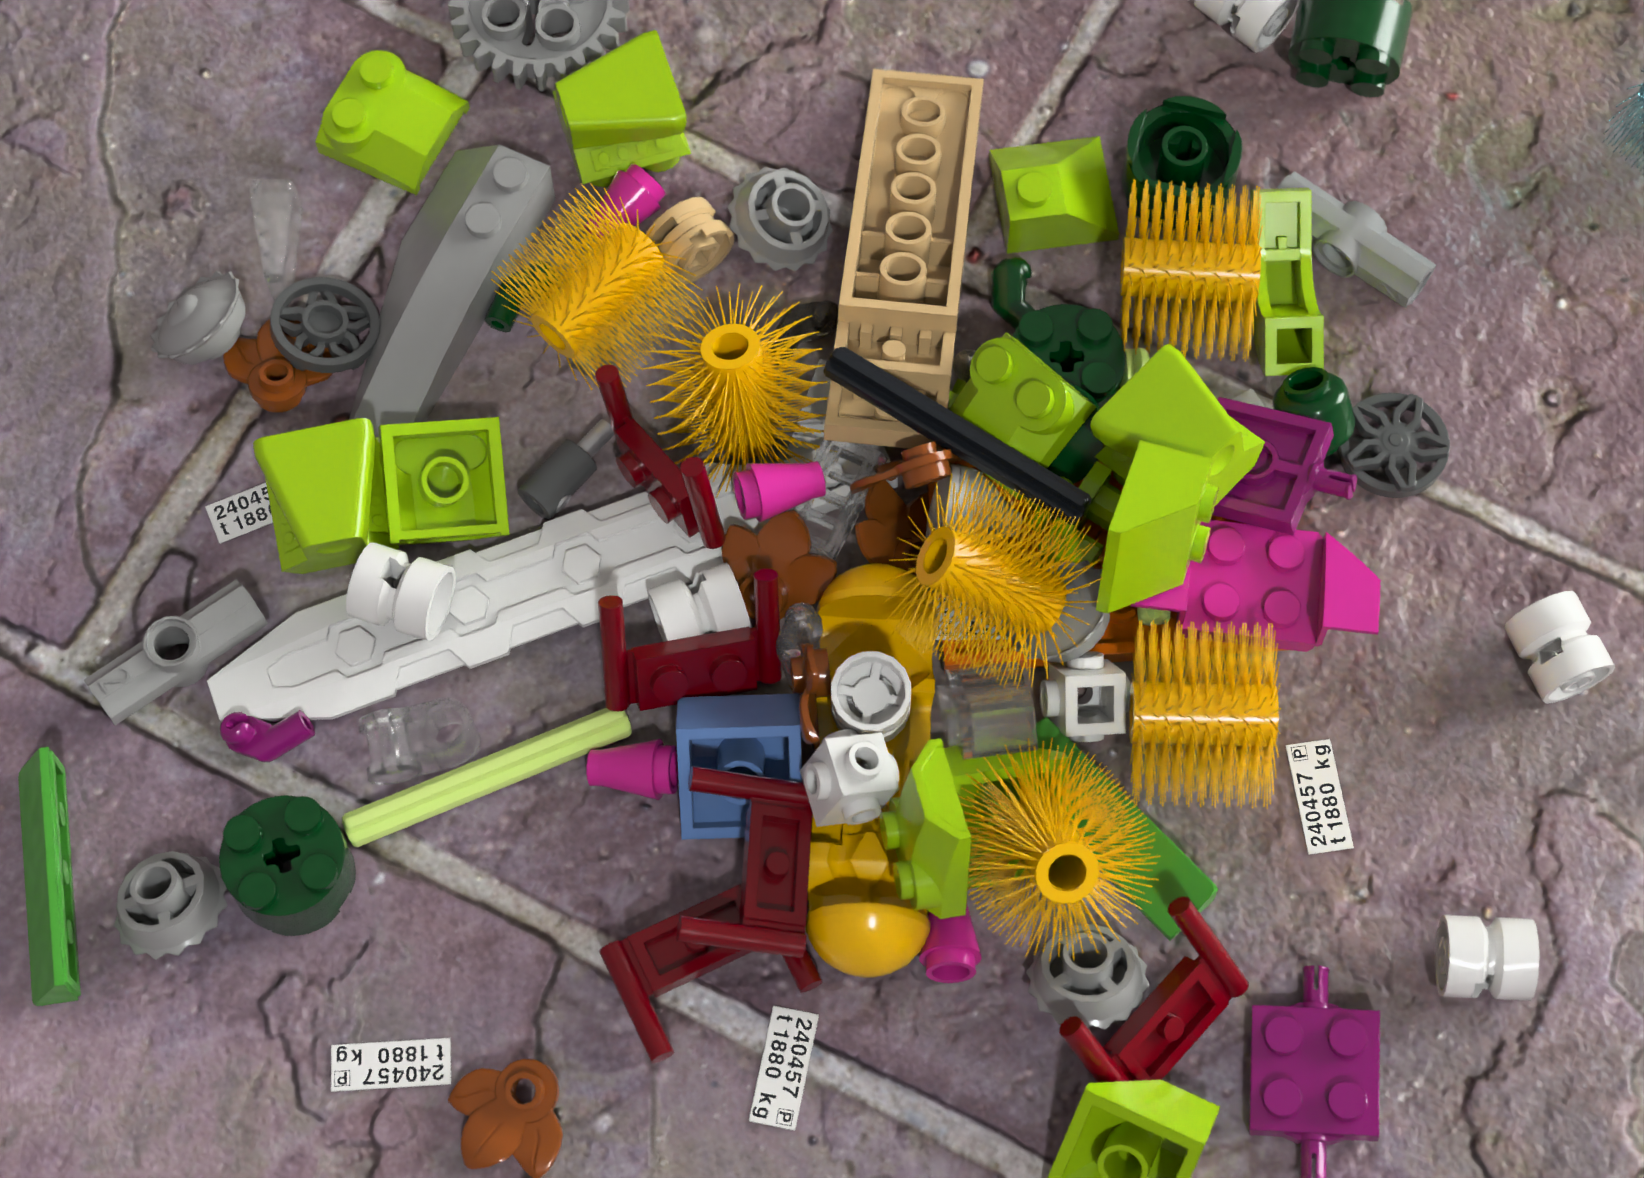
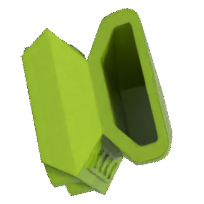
M656 30L641 33L555 83V90L552 91L558 117L582 184L591 183L602 188L609 187L618 170L625 172L631 164H636L649 171L663 172L673 168L679 162L681 156L691 154L684 134L686 112Z
M1170 344L1161 347L1093 416L1090 424L1094 437L1105 445L1095 458L1112 469L1114 478L1123 486L1140 440L1213 459L1208 484L1219 487L1215 506L1255 466L1265 444V441L1228 415L1184 355Z
M356 418L261 437L253 442L255 458L266 480L282 572L306 574L356 564L362 551L370 542L399 549V545H390L383 475L379 460L380 443L379 437H375L373 425L369 419Z

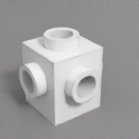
M1088 651L1079 658L1063 662L1064 665L1058 662H1048L1049 680H1042L1040 684L1041 711L1043 716L1049 717L1065 737L1076 742H1095L1103 740L1104 735L1126 734V712H1129L1131 685L1124 671L1108 659H1104L1103 653ZM1087 687L1085 695L1078 699V688Z
M845 729L831 733L823 738L821 745L800 770L817 827L843 823L856 825L871 821L882 813L881 809L899 790L898 765L893 755L888 753L882 732L858 735L857 731L853 729Z

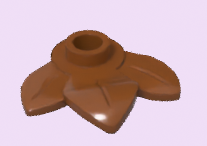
M270 319L259 329L257 339L238 337L235 344L223 354L225 369L229 376L248 384L251 397L264 410L273 413L292 410L301 402L308 386L325 381L333 374L314 372L307 369L301 371L293 367L290 361L279 352L272 340ZM286 320L294 324L301 323L298 320ZM283 333L287 340L294 346L296 337H291ZM308 344L303 348L302 352L309 354L316 346ZM328 348L324 349L322 358H331Z
M935 441L925 443L901 452L903 460L878 465L875 468L876 474L856 480L850 485L851 494L870 488L881 481H892L900 476L903 478L906 489L917 488L951 476L952 471L949 463L957 464L963 459L954 455L951 449L938 451Z
M886 480L868 489L865 498V513L868 520L857 523L855 525V532L859 548L870 564H889L909 571V568H916L917 560H888L918 558L902 554L918 555L920 550L897 539V537L922 547L924 541L912 531L921 538L923 537L908 516L926 537L927 516L924 512L921 498H923L927 514H929L928 492L917 496L906 505Z
M788 510L772 517L762 527L758 535L736 524L730 525L725 534L726 540L722 545L723 562L729 564L735 579L739 582L738 586L748 616L754 620V573L757 570L767 568L773 569L778 573L780 620L788 615L794 606H806L818 602L825 589L836 577L837 563L835 560L821 555L810 554L811 539L809 530L804 520L794 510Z
M806 643L801 644V656L790 657V671L793 694L803 693L799 703L802 737L804 742L812 744L813 749L816 751L821 745L817 698L831 696V677L827 648L813 649V644Z
M520 1059L510 1063L502 1071L479 1068L464 1075L455 1085L448 1101L459 1112L470 1116L463 1128L460 1141L461 1154L467 1168L482 1169L491 1167L507 1160L513 1155L524 1171L532 1178H541L550 1170L562 1145L563 1130L553 1111L559 1098V1083L555 1073L547 1064L536 1059ZM525 1078L529 1079L535 1086V1096L529 1103L520 1101L516 1094L518 1083Z

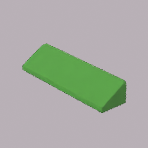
M1043 717L1017 745L1028 746L1029 738L1030 747L1042 748L1044 741V749L1049 750L1053 737L1051 750L1057 751V746L1059 745L1058 751L1064 752L1066 743H1068L1065 751L1068 758L1074 743L1068 737H1065L1048 717ZM1076 745L1073 749L1069 774L1081 751ZM1081 752L1078 759L1080 760L1078 767L1086 756L1083 752ZM1086 757V759H1085L1084 762L1082 763L1081 767L1079 768L1078 772L1076 773V776H1077L1078 773L1082 770V768H1083V766H1084L1086 760H1087V759H1088V761L1090 760L1088 757ZM1092 761L1086 766L1084 775L1093 763ZM1076 763L1075 768H1074V770H1073V772H1072V774H1071V776H1070V779H1071L1072 776L1074 775V772H1075L1077 763ZM1095 764L1092 765L1091 769L1084 778L1083 783L1089 777L1092 768L1094 767L1093 771L1096 769L1097 766ZM1099 768L1093 773L1092 778L1096 776L1100 770ZM1101 772V773L1096 777V779L1094 780V782L1098 779L1099 776L1102 777V776L1104 775V773ZM1081 774V776H1080V778H1079V780H1078V783H1077L1075 789L1077 788L1078 784H1079L1080 781H1081L1082 774ZM1106 775L1097 784L1094 791L1104 782L1107 777ZM1109 779L1107 782H1105L1101 789H1103L1106 784L1108 785L1111 782V780ZM1112 783V784L1106 789V791L1109 790V789H1111L1112 786L1115 785V784ZM1092 785V786L1090 787V789L1088 790L1087 794H1088L1089 791L1094 787V785ZM1114 788L1110 794L1116 792L1119 788ZM1118 792L1113 799L1120 796L1123 792ZM1126 795L1121 796L1115 803L1124 800ZM1130 799L1125 800V801L1120 805V807H1121V806H1124V805L1127 804V803H1129L1131 800H1130ZM1133 802L1130 803L1129 806H1126L1122 811L1131 808L1135 804ZM1135 806V808L1131 809L1123 816L1129 815L1137 811L1139 808ZM1139 810L1134 815H1131L1122 821H1127L1132 818H1135L1143 812ZM1143 814L1141 817L1137 818L1131 824L1137 823L1145 819L1147 816ZM1147 817L1142 823L1135 825L1129 830L1146 824L1149 825L1124 836L1147 830L1148 832L1135 835L1137 837H1128L1118 841L1139 839L1155 833L1147 837V839H1142L1130 845L1154 839L1155 841L1142 844L1144 846H1135L1125 850L1152 846L1154 848L1136 850L1139 853L1124 852L1118 854H1150L1123 856L1131 859L1160 855V857L1143 859L1146 862H1125L1157 864L1130 865L1152 871L1116 869L1159 880L1125 878L1153 887L1122 882L1116 879L1111 880L1145 893L1143 894L1132 889L1128 891L1113 883L1121 891L1152 902L1148 903L1137 898L1134 900L1126 896L1133 904L1141 907L1142 909L1136 908L1171 941L1181 930L1168 913L1170 903L1178 897L1186 896L1201 913L1214 901L1218 888ZM1089 819L1082 820L1077 828L1085 827ZM1127 822V823H1125V824H1122V825H1120V826H1118V827H1123V826L1127 825L1129 822ZM1086 832L1083 837L1090 836L1095 833ZM1117 843V844H1111V845H1126V844H1124V843ZM1110 859V860H1113V861H1115V862L1125 861V860ZM1097 860V861H1099V862H1101V863H1104V864H1105V863H1109V862ZM1103 869L1115 875L1131 876L1128 874Z
M49 747L39 748L21 768L18 776L32 1002L36 1006L79 1000L78 996H81L65 767Z

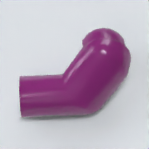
M301 710L296 711L275 725L252 716H247L242 712H233L227 715L221 722L220 736L226 742L228 748L234 752L261 762H271L314 737L315 729L309 718Z

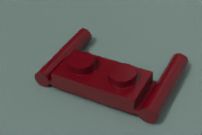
M611 364L599 367L595 373V378L621 453L616 458V463L625 479L634 488L642 484L649 492L648 499L653 509L663 522L668 524L674 520L689 538L699 532L702 543L706 548L716 549L721 547L725 543L726 536L703 460L698 457H689L681 463L679 469L634 420L618 368Z
M767 568L757 570L754 573L756 627H743L631 647L629 650H626L622 598L614 595L600 598L598 610L606 708L610 711L618 712L626 710L630 704L636 703L639 711L676 705L682 697L726 696L757 690V681L766 684L780 681L782 678L778 573L773 569Z
M692 766L689 775L688 791L750 800V806L746 814L739 924L680 916L677 925L676 941L803 958L806 947L805 926L812 810L804 783Z
M742 884L638 931L623 940L611 942L599 950L651 1063H658L674 1054V1050L650 1002L649 996L653 995L656 998L753 952L676 941L679 917L686 916L739 924ZM806 947L803 958L782 956L800 993L810 991L823 982Z
M1186 896L1174 899L1168 906V913L1199 956L1195 960L1184 956L1103 1047L1080 1017H1069L1060 1025V1035L1097 1083L1162 1080L1230 1004L1229 1000L1241 996L1249 987V982L1194 904Z

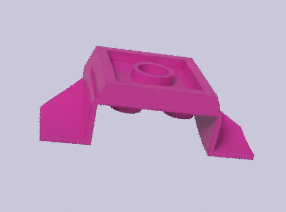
M1210 520V523L1201 521L1200 524L1211 528L1202 563L1190 561L1183 585L1131 604V607L1177 612L1176 623H1178V630L1180 620V631L1182 624V635L1184 634L1185 638H1188V627L1190 637L1192 621V634L1194 622V639L1195 629H1197L1196 639L1200 640L1201 632L1202 640V624L1205 631L1206 621V638L1207 625H1209L1208 641L1210 635L1212 641H1214V627L1216 641V622H1218V636L1220 622V642L1223 629L1222 642H1225L1226 633L1228 643V624L1230 642L1232 622V642L1233 627L1235 625L1234 644L1236 635L1238 644H1240L1239 628H1241L1242 644V623H1244V639L1245 623H1247L1246 645L1249 630L1248 645L1251 643L1252 633L1254 646L1255 625L1256 646L1258 622V645L1261 626L1260 647L1262 645V636H1264L1265 647V629L1268 647V623H1270V641L1271 624H1273L1272 648L1274 631H1276L1274 648H1276L1278 643V649L1307 652L1314 649L1315 646L1322 645L1328 629L1378 635L1381 580L1361 560L1327 532L1322 537L1318 532L1296 529L1293 536L1250 524Z

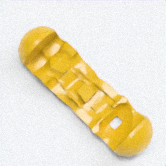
M871 563L849 569L838 575L829 584L818 603L817 620L820 648H827L831 682L837 668L848 657L863 651H879L894 657L908 674L911 681L910 715L904 729L894 739L885 742L888 753L892 754L895 758L899 770V790L892 797L895 798L901 796L903 786L913 764L931 737V707L935 694L932 647L928 654L927 652L933 643L935 631L931 635L930 645L927 644L923 652L928 640L927 636L930 634L929 629L918 651L921 643L919 640L922 638L927 626L926 624L918 636L914 648L915 642L914 644L912 643L917 637L921 624L920 621L911 640L906 645L916 627L914 625L922 616L921 614L911 625L902 644L907 632L906 629L910 625L913 616L900 633L899 631L918 605L912 606L893 634L905 614L903 611L910 604L895 618L894 616L918 593L922 585L918 586L886 621L912 589L901 593L895 598L892 597L888 601L886 600L912 580L915 575L912 573L905 574L884 583L896 577V575L907 571L889 564ZM915 579L913 582H911L909 585L903 588L900 592L918 582V579ZM925 589L918 595L915 602L922 597ZM927 600L923 601L915 618L925 608ZM934 600L929 605L926 613L933 607ZM938 613L934 615L933 621L938 616ZM831 696L817 698L820 744L823 738L829 734L840 731L832 716ZM889 801L881 809L882 812L889 811ZM812 813L808 879L809 912L806 916L805 930L813 948L825 963L848 975L863 978L884 976L907 966L920 952L930 933V921L927 917V910L914 911L909 899L900 900L897 895L893 864L898 862L895 849L886 850L884 847L879 816L862 824L849 825L843 823L817 827Z

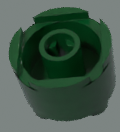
M1300 0L1288 51V58L1297 69L1296 80L1305 86L1314 88L1325 87L1329 81L1351 85L1352 92L1359 96L1368 98L1382 96L1385 86L1394 82L1400 74L1413 12L1411 3L1408 0H1403V5L1395 0Z
M1174 96L1164 99L1162 105L1148 112L1145 109L1136 117L1128 134L1122 169V187L1127 199L1126 204L1129 208L1133 179L1136 180L1137 217L1140 218L1141 201L1146 179H1148V194H1150L1148 210H1150L1148 221L1152 223V209L1154 210V195L1156 196L1158 180L1161 182L1160 189H1162L1161 227H1163L1164 219L1165 228V202L1167 207V190L1169 195V182L1171 181L1172 186L1174 185L1173 212L1175 211L1172 229L1176 230L1178 196L1180 205V187L1183 182L1185 183V190H1187L1185 224L1188 220V229L1189 203L1191 216V193L1194 189V184L1196 186V182L1197 187H1199L1198 214L1201 212V221L1202 198L1205 196V187L1207 192V183L1208 190L1210 184V192H1212L1210 226L1211 222L1213 224V205L1215 206L1216 192L1218 198V185L1222 184L1221 195L1223 188V198H1225L1223 211L1225 210L1227 199L1229 204V189L1232 188V184L1234 189L1242 157V139L1238 130L1235 132L1226 120L1227 114L1217 105L1197 97ZM1200 216L1197 231H1200Z
M1058 304L1040 310L1029 311L1023 315L1013 337L1064 380L1090 394L1100 409L1120 390L1126 364V353L1124 352L1121 336L1113 326L1112 318L1101 309H1089L1079 305Z
M282 795L263 799L252 804L239 815L232 817L226 823L223 830V840L219 853L221 876L226 888L244 915L251 921L276 934L299 936L325 927L340 913L339 909L345 902L349 892L351 894L355 883V862L337 822L313 798ZM291 860L292 870L281 873L280 870L283 869V863Z

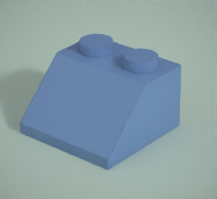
M800 693L682 697L678 700L676 741L682 840L745 838L746 814L750 806V800L688 791L689 775L692 766L802 782L800 773L802 769L799 717Z

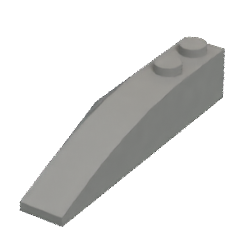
M500 144L461 150L454 153L401 241L379 316L380 328L378 338L370 356L366 360L349 420L356 418L369 419L372 422L375 437H379L378 428L380 425L426 422L485 321V317L496 295L494 290L498 291L499 286L491 279L500 285L502 281L495 274L506 278L499 269L507 277L509 276L507 273L510 274L511 272L513 274V271L502 260L506 263L509 262L516 268L508 254L516 261L517 259L521 260L514 250L516 251L517 249L524 255L525 250L519 243L523 247L525 245L528 248L529 245L525 237L530 242L533 240L534 237L531 233H537L538 229L536 226L540 228L542 221H544L556 200L549 165Z

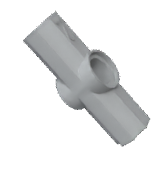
M1295 171L1291 175L1288 174L1277 189L1308 187L1312 190V251L1319 263L1328 271L1340 277L1348 278L1355 274L1404 308L1412 304L1432 276L1436 264L1387 233L1384 220L1369 206L1357 201H1349L1343 204Z
M236 579L180 617L165 616L156 620L147 629L142 642L85 678L84 682L116 726L171 688L188 687L197 683L205 675L210 662L268 625L248 591ZM177 644L189 645L187 652L182 657L175 660L164 659L166 652L172 646Z

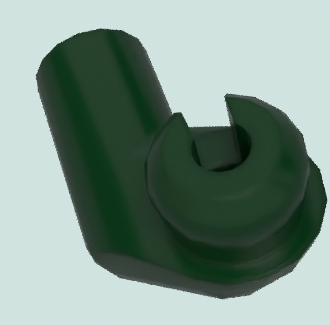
M1019 257L1001 260L991 275V306L1015 330L1019 326L1023 315L1029 311L1036 310L1025 301L1027 278L1032 277V269L1026 260Z
M531 263L528 264L534 271H536L535 267ZM535 264L543 273L547 275V273L540 266ZM520 269L522 272L529 275L524 269ZM529 270V272L532 274V276H533L535 279H537L539 282H541V281L537 278V276H536L531 270ZM508 276L510 281L517 288H521L517 282H515L510 276ZM524 277V279H525V281L527 282V284L531 286V284H530V283L526 280V278ZM503 279V281L510 288H512L520 297L523 298V296L515 289V287H513L511 284H509L507 281ZM518 280V282L530 292L529 288L520 280ZM501 282V287H503L505 290H510L503 282ZM499 287L497 292H499L515 304L521 305ZM509 292V293H510L511 295H513L516 299H518L521 303H524V302L521 301L516 295H514V294H512L511 292ZM496 293L485 317V322L493 329L507 333L512 330L515 323L513 320L517 319L518 313L503 305L517 312H520L521 309Z

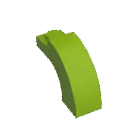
M1308 187L1260 189L1259 201L1261 194L1260 213L1262 208L1259 234L1262 225L1263 227L1259 245L1260 248L1262 247L1259 295L1256 301L1257 317L1255 316L1253 304V337L1261 370L1265 376H1285L1296 370L1308 367L1324 369V316L1320 313L1317 305L1312 272V190ZM1250 190V227H1251V200H1252V216H1253V196H1254V190Z

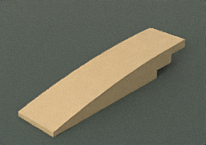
M873 69L839 298L834 350L839 347L848 348L948 409L984 79ZM831 380L824 424V440L908 449L933 442ZM937 444L938 451H942L943 447Z

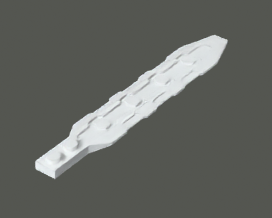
M837 441L824 446L829 449L818 448L801 454V456L813 462H819L825 479L826 494L823 497L811 499L789 510L796 511L806 521L865 499L869 488L851 494L850 485L860 478L876 474L875 468L878 465L891 462L885 447ZM795 457L800 463H806L798 457ZM790 458V462L788 460L784 461L785 463H798L794 458ZM710 463L705 465L707 475L712 472L718 463H712L710 467ZM722 464L715 480L714 477L718 468L709 482L725 534L730 525L736 524L758 535L762 527L771 518L759 522L756 517L746 520L741 517L733 488V473L736 472L737 465H734L727 491L725 492L730 472L716 498L731 465H726L724 475L722 476L725 464ZM739 465L738 471H741L742 465ZM898 477L892 481L886 480L892 488L898 487ZM644 491L589 512L580 509L544 522L542 529L475 553L469 549L436 561L454 567L456 583L446 620L438 635L432 641L397 632L393 620H390L385 626H378L349 617L346 611L347 594L294 613L210 677L207 683L221 722L227 715L233 712H242L247 716H252L265 722L282 721L298 710L303 711L309 720L335 719L396 697L397 690L463 666L472 669L508 656L512 648L577 624L584 628L598 623V601L604 596L614 595L622 598L624 608L648 599L647 589L677 579L686 585L689 583L693 584L695 573L724 563L722 559V546L716 549L706 548L702 543L699 532L689 538L674 520L668 524L663 522L648 499L649 492Z

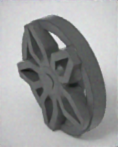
M329 277L307 278L291 284L278 295L270 315V334L276 348L290 361L293 367L301 371L307 369L320 373H335L357 369L370 356L377 341L380 328L379 315L371 299L356 286L346 281ZM309 293L306 308L301 306L285 308L294 299ZM318 293L321 294L323 300L316 301ZM333 293L351 300L357 306H340L337 304L338 302ZM349 319H360L355 323H349ZM286 320H298L301 323L294 324ZM369 328V335L360 346L356 335ZM283 333L291 337H296L294 346L287 340ZM342 343L349 348L351 353H346L337 345ZM308 344L316 346L309 354L302 352L303 348ZM325 348H328L331 358H322Z
M1382 393L1368 397L1358 402L1352 408L1355 426L1361 436L1366 439L1360 442L1352 451L1350 450L1348 439L1345 444L1338 448V453L1347 474L1357 475V484L1360 487L1379 496L1403 498L1421 493L1437 481L1449 457L1450 440L1444 422L1434 409L1423 402L1422 398L1414 394ZM1396 407L1390 415V421L1385 412L1377 408ZM1406 410L1413 412L1412 422L1408 425L1400 422V416ZM1363 414L1377 421L1379 426L1376 429L1369 426ZM1421 419L1427 422L1434 433L1427 430L1415 433L1421 426ZM1424 442L1438 448L1423 450L1418 448V444ZM1365 451H1369L1371 458L1355 460ZM1437 460L1435 466L1428 474L1416 480V461L1424 463ZM1379 467L1385 469V474L1392 484L1379 481L1364 471L1377 470ZM1405 467L1407 468V483H1405L1398 470Z

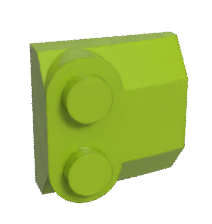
M383 50L370 51L360 56L353 63L326 106L316 137V146L320 154L417 196L421 189V182L463 113L466 114L470 109V105L463 98L405 70L403 62L395 54Z
M1005 332L1002 337L988 340L977 349L970 364L971 378L949 410L1047 469L1095 410L1096 406L1021 342ZM984 473L986 476H988V477H989L990 479H992L993 481L995 480V482L998 484L999 481H997L996 479H994V478H992L991 476H989V475H987L986 473ZM1004 485L1003 489L1006 490L1007 488L1008 492L1010 488ZM1014 492L1013 496L1016 498L1018 493ZM1019 494L1017 499L1021 500L1022 495Z
M499 417L379 426V460L382 467L390 545L468 541L510 535Z
M942 739L928 740L913 764L903 786L901 796L890 798L889 811L882 812L879 816L885 849L896 850L898 862L893 864V874L899 899H909L914 911L926 909L938 918L946 919L966 915L971 835L945 755Z

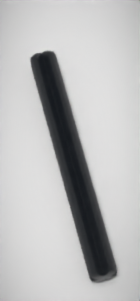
M836 348L827 360L823 370L826 377L931 441H935L936 444L946 450L951 449L954 455L1000 481L1010 489L1015 490V492L1018 493L1020 490L1019 494L1022 495L1024 493L1023 496L1027 497V499L1031 498L1030 501L1033 502L1036 498L1035 504H1038L1040 499L1038 506L1041 507L1043 504L1042 508L1045 509L1047 507L1046 510L1050 509V513L1055 509L1053 515L1056 516L1060 509L1057 517L1060 518L1062 512H1064L1062 520L1067 516L1065 522L1070 518L1068 524L1071 525L1074 517H1076L1072 524L1076 525L1078 519L1080 518V522L1089 509L1092 498L1088 493L848 348Z

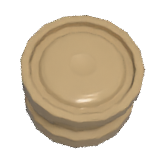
M692 197L669 208L654 221L646 232L647 235L654 226L648 236L653 242L655 241L654 244L672 241L671 243L657 246L660 252L685 258L686 260L664 255L663 258H670L671 260L666 261L692 274L670 264H664L678 274L683 275L690 282L697 281L718 266L730 252L734 243L732 231L724 222L713 218L716 211L703 197ZM666 273L673 281H675V282H677L678 284H680V283H679L678 281H676L673 277H671L668 273ZM671 273L684 285L689 284V282H687L683 278Z

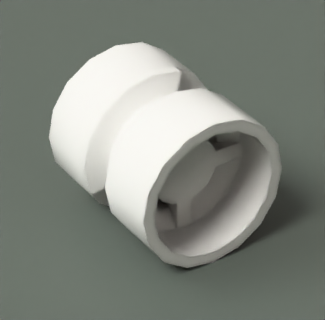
M1195 0L1194 5L1219 26L1231 23L1230 32L1232 36L1253 52L1259 53L1269 47L1286 28L1294 16L1300 0Z
M370 542L362 551L352 572L347 591L346 611L349 617L378 626H385L390 620H393L397 632L432 641L441 630L451 606L456 583L455 569L453 566L423 557H418L412 563H409L406 552Z
M727 562L695 573L694 581L691 585L687 586L677 579L647 589L649 603L662 642L743 627L751 628L741 591Z
M1574 591L1553 594L1529 605L1507 621L1504 627L1519 657L1532 660L1533 663L1528 670V674L1544 703H1555L1580 694L1604 680L1615 669V665L1601 639L1597 635H1588L1586 633L1591 620Z
M863 651L848 657L837 668L831 682L832 716L839 730L853 729L857 731L858 735L882 732L885 742L894 739L904 729L910 715L911 681L905 668L894 657L879 651Z
M1441 916L1435 943V978L1440 996L1477 998L1482 989H1488L1495 999L1532 1000L1535 995L1539 973V939L1534 920L1495 917L1490 926H1485L1480 917Z

